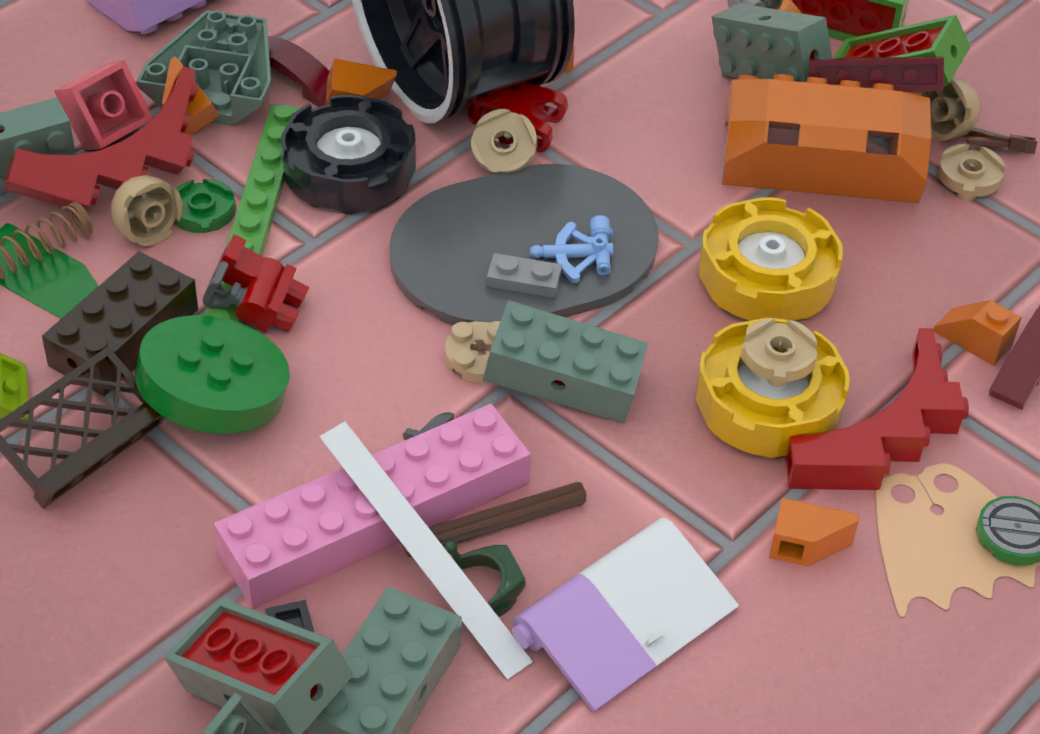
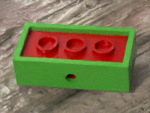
M792 0L802 14L825 17L829 37L841 41L903 27L909 5V0Z
M952 15L846 39L834 58L943 56L944 87L951 82L971 46L957 16Z

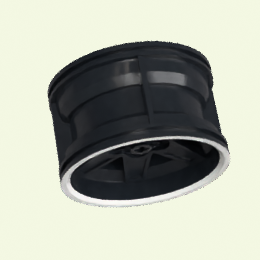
M352 0L363 39L375 66L397 71L392 89L415 117L424 123H435L453 117L460 112L464 104L469 100L514 84L527 82L541 86L553 82L566 70L573 50L575 33L573 0Z

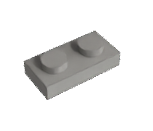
M494 253L486 277V287L555 298L562 275V264Z

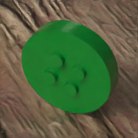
M204 315L176 317L153 327L141 342L135 369V382L138 391L147 404L156 412L181 426L215 434L248 432L260 428L273 420L282 407L290 377L289 365L284 354L266 336L239 322Z

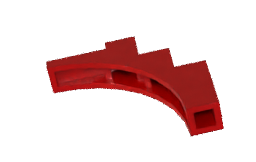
M183 66L176 75L168 98L158 114L144 128L120 143L99 151L76 155H43L16 149L11 157L3 189L60 207L69 206V203L75 201L87 210L90 205L95 206L100 186L95 185L96 183L117 190L122 183L130 178L147 175L148 167L143 165L178 175L185 166L190 167L195 154V148L191 147L193 136L181 132L186 131L190 119V113L186 112L188 101L192 102L198 88V83L193 82L196 70Z
M933 328L918 329L912 351L913 375L907 387L890 405L874 416L846 428L819 434L790 436L785 457L789 489L880 490L884 475H889L891 461L919 462L923 448L929 446L930 434H958L962 419H967L969 403L967 397H962L960 383L948 382L947 371L941 368L942 346L940 343H936Z

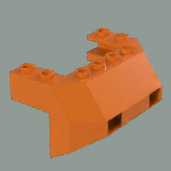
M774 74V79H758L756 76L739 75L737 80L731 81L728 87L725 125H728L722 185L910 203L920 202L927 182L931 145L930 98L921 96L922 92L894 91V85L881 83L874 84L873 89L860 87V82L842 80L840 85L827 84V79L808 77L807 82L793 81L794 76L785 74ZM769 128L798 130V146L767 143ZM867 138H883L888 140V155L866 153Z

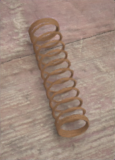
M74 201L69 203V206H63L61 213L51 212L49 220L43 217L39 218L37 226L31 223L27 224L25 232L15 230L13 238L3 236L0 249L10 270L13 273H17V266L13 258L4 248L5 239H9L14 243L19 259L26 267H29V259L22 247L17 243L16 234L21 233L26 237L32 254L37 260L41 261L42 255L40 250L28 234L29 227H34L38 230L44 248L49 254L53 255V246L40 228L41 221H46L50 224L56 242L64 249L66 247L65 240L58 228L52 223L53 215L61 217L67 235L76 243L78 241L77 234L71 223L64 217V211L68 209L70 219L77 231L83 236L88 237L92 235L93 225L84 207ZM77 216L79 217V219H80L81 222L83 223L85 229L83 228V226H82L81 223L79 222ZM67 225H68L69 228L71 229V231H72V233H73V235H74V238H73V236L71 235V233H70V231H69ZM56 233L59 235L62 243L59 241ZM0 265V278L4 280L5 274Z

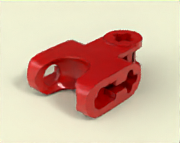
M527 82L514 84L511 89L503 88L491 92L488 96L485 94L471 99L474 104L469 107L468 118L475 125L484 115L498 109H507L512 113L522 114L527 117L534 126L536 135L542 138H537L536 152L540 153L545 152L549 148L553 139L552 127L548 122L557 123L561 121L568 109V100L563 93ZM545 103H552V104L556 105L557 108H553V107H551V106H547V105H544V104H545ZM504 135L497 138L502 143L513 144L512 138L506 139Z

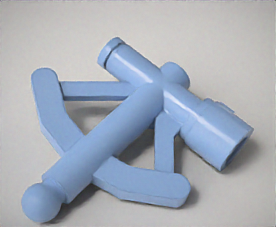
M603 215L593 217L589 222L591 237L577 231L574 222H568L557 235L555 245H543V247L534 245L530 248V255L534 259L541 257L543 259L555 258L557 264H562V274L571 283H578L580 281V273L595 261L597 273L602 276L608 275L611 272L610 257H613V243H608L610 237L613 236L610 220ZM571 237H574L575 239L583 242L584 244L566 243ZM567 258H586L575 268L567 260Z

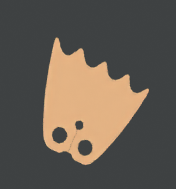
M940 463L927 466L921 474L913 476L904 473L886 476L882 480L880 490H876V514L881 553L897 613L902 618L906 615L910 601L916 597H925L943 610H948L952 593L960 587L972 589L981 596L990 599L993 595V584L999 577H1010L1030 588L1035 586V570L1040 565V561L1032 565L1010 564L1000 561L993 556L992 550L987 546L984 548L981 545L976 532L981 509L989 501L998 497L974 477L954 465ZM942 474L950 475L957 481L958 488L952 493L942 492L934 485L935 477ZM896 485H906L914 491L915 499L910 503H900L892 497L891 489ZM932 505H940L944 512L941 515L933 514L930 507Z

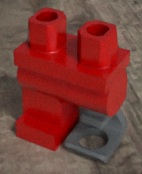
M233 234L202 299L203 304L210 309L229 308L231 304H234L237 308L236 317L247 323L256 324L257 329L266 333L272 324L289 332L300 311L283 303V301L299 308L309 287L293 279L297 268L289 264L284 267L276 259L263 257L244 247L247 240ZM223 281L233 287L226 291L222 287L221 282Z

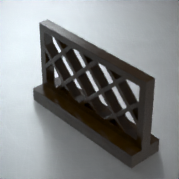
M108 346L0 420V432L12 426L26 428V435L23 446L8 444L0 434V452L35 492L33 498L44 509L162 424L165 417L147 404L138 391L135 376ZM106 360L116 372L115 382L93 379L94 368ZM88 373V378L82 377L83 375ZM70 384L87 386L85 403L63 400L64 388ZM92 387L114 390L113 406L91 404ZM119 392L134 393L143 404L135 410L118 408ZM57 393H59V394H58V399L51 398V397H53L54 395H56ZM40 405L57 407L55 424L33 421L34 409ZM62 408L84 411L83 428L60 425ZM90 412L112 415L111 426L105 431L88 429ZM26 414H28L27 420H22V419H21V418L24 417ZM117 416H123V418L117 422ZM31 429L54 432L52 449L31 447ZM59 433L82 436L81 448L75 452L58 450ZM87 437H93V438H94V439H92L90 442L87 443ZM17 453L23 454V460L18 456ZM28 455L51 457L50 470L37 478L27 466ZM57 458H58V459H64L63 461H61L59 464L56 465V460H57Z

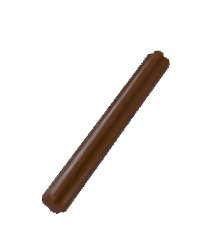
M577 481L428 528L444 546L449 540L455 543L462 542L584 504L587 494L582 483ZM403 546L407 556L412 557L410 553L407 551V549Z

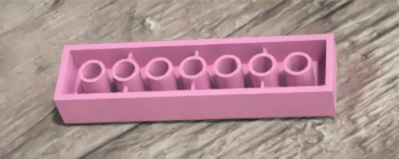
M492 404L372 455L428 527L446 522L529 484L531 453ZM343 467L213 523L217 553L252 609L400 542Z

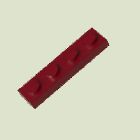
M944 57L809 59V77L825 78L829 85H840V81L850 80L860 82V87L873 89L874 84L881 83L894 85V91H943Z

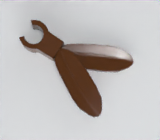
M972 128L968 134L975 137L966 139V143L971 145L1008 147L1009 150L1035 154L1038 143L1034 137L1012 134L1008 137L979 128Z

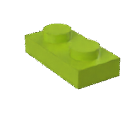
M0 353L1 420L28 401L26 364ZM26 414V415H25L24 417H22L21 419H22V420H27L28 414Z

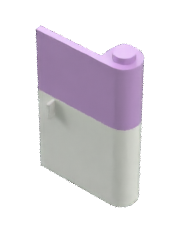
M660 518L513 618L514 627L512 628V634L524 649L529 648L532 651H538L544 648L594 713L736 610L739 604L679 529L668 519Z

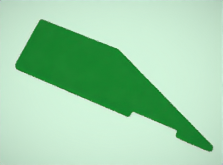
M10 223L3 225L0 228V245L3 236L13 238L15 230L21 229ZM21 233L16 234L17 243L22 247L29 259V267H26L19 259L14 243L9 239H5L4 248L13 258L17 266V273H13L10 270L0 249V265L5 274L4 280L0 278V285L58 318H63L98 287V284L83 263L54 247L53 255L49 254L41 240L29 234L42 255L41 261L37 260L32 254L26 237Z

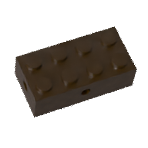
M138 251L42 335L48 366L63 375H67L109 346L132 372L136 368L141 342L153 327L172 318L191 316L199 310L195 279ZM105 360L94 368L93 379L115 382L116 372ZM86 373L82 377L88 378V373ZM92 387L94 392L104 397L111 391Z

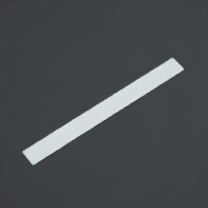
M344 421L319 436L457 615L462 617V622L506 679H510L533 662L532 659L515 640L514 636L349 425Z

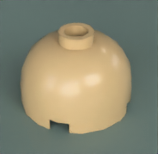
M953 77L951 82L943 87V91H920L922 92L921 96L930 98L931 139H935V137L941 141L958 139L968 134L978 122L981 113V101L977 91L967 81Z
M143 175L130 178L117 189L111 202V215L116 228L127 239L140 246L148 247L161 243L173 233L170 228L174 224L175 219L180 221L183 202L179 192L166 181L157 177Z

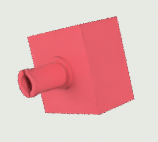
M125 60L107 62L54 90L84 150L102 149L153 119Z

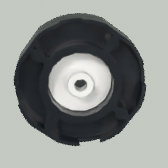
M358 95L330 96V104L312 109V105L309 103L297 110L292 115L281 135L283 169L286 183L294 194L315 208L322 207L351 215L384 206L398 199L406 191L416 170L414 127L412 124L408 125L402 119V111L386 101Z

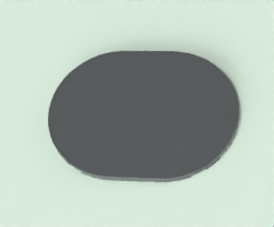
M564 164L529 165L516 172H499L445 186L416 201L403 213L394 227L390 240V266L400 290L413 304L422 310L424 308L440 316L441 321L452 325L458 322L501 321L508 300L567 317L611 304L634 290V286L647 277L652 270L658 248V229L654 216L643 199L615 178L579 166ZM598 215L609 218L610 227L613 229V236L608 241V243H613V257H610V274L605 276L599 275L597 273L596 261L580 273V281L578 283H571L562 274L555 298L486 287V277L494 253L534 259L530 255V248L534 245L541 247L543 245H555L557 235L568 222H574L577 231L591 237L590 220ZM571 237L566 244L584 243ZM541 257L539 259H534L556 263L555 258L543 259V257ZM567 258L574 268L586 259Z

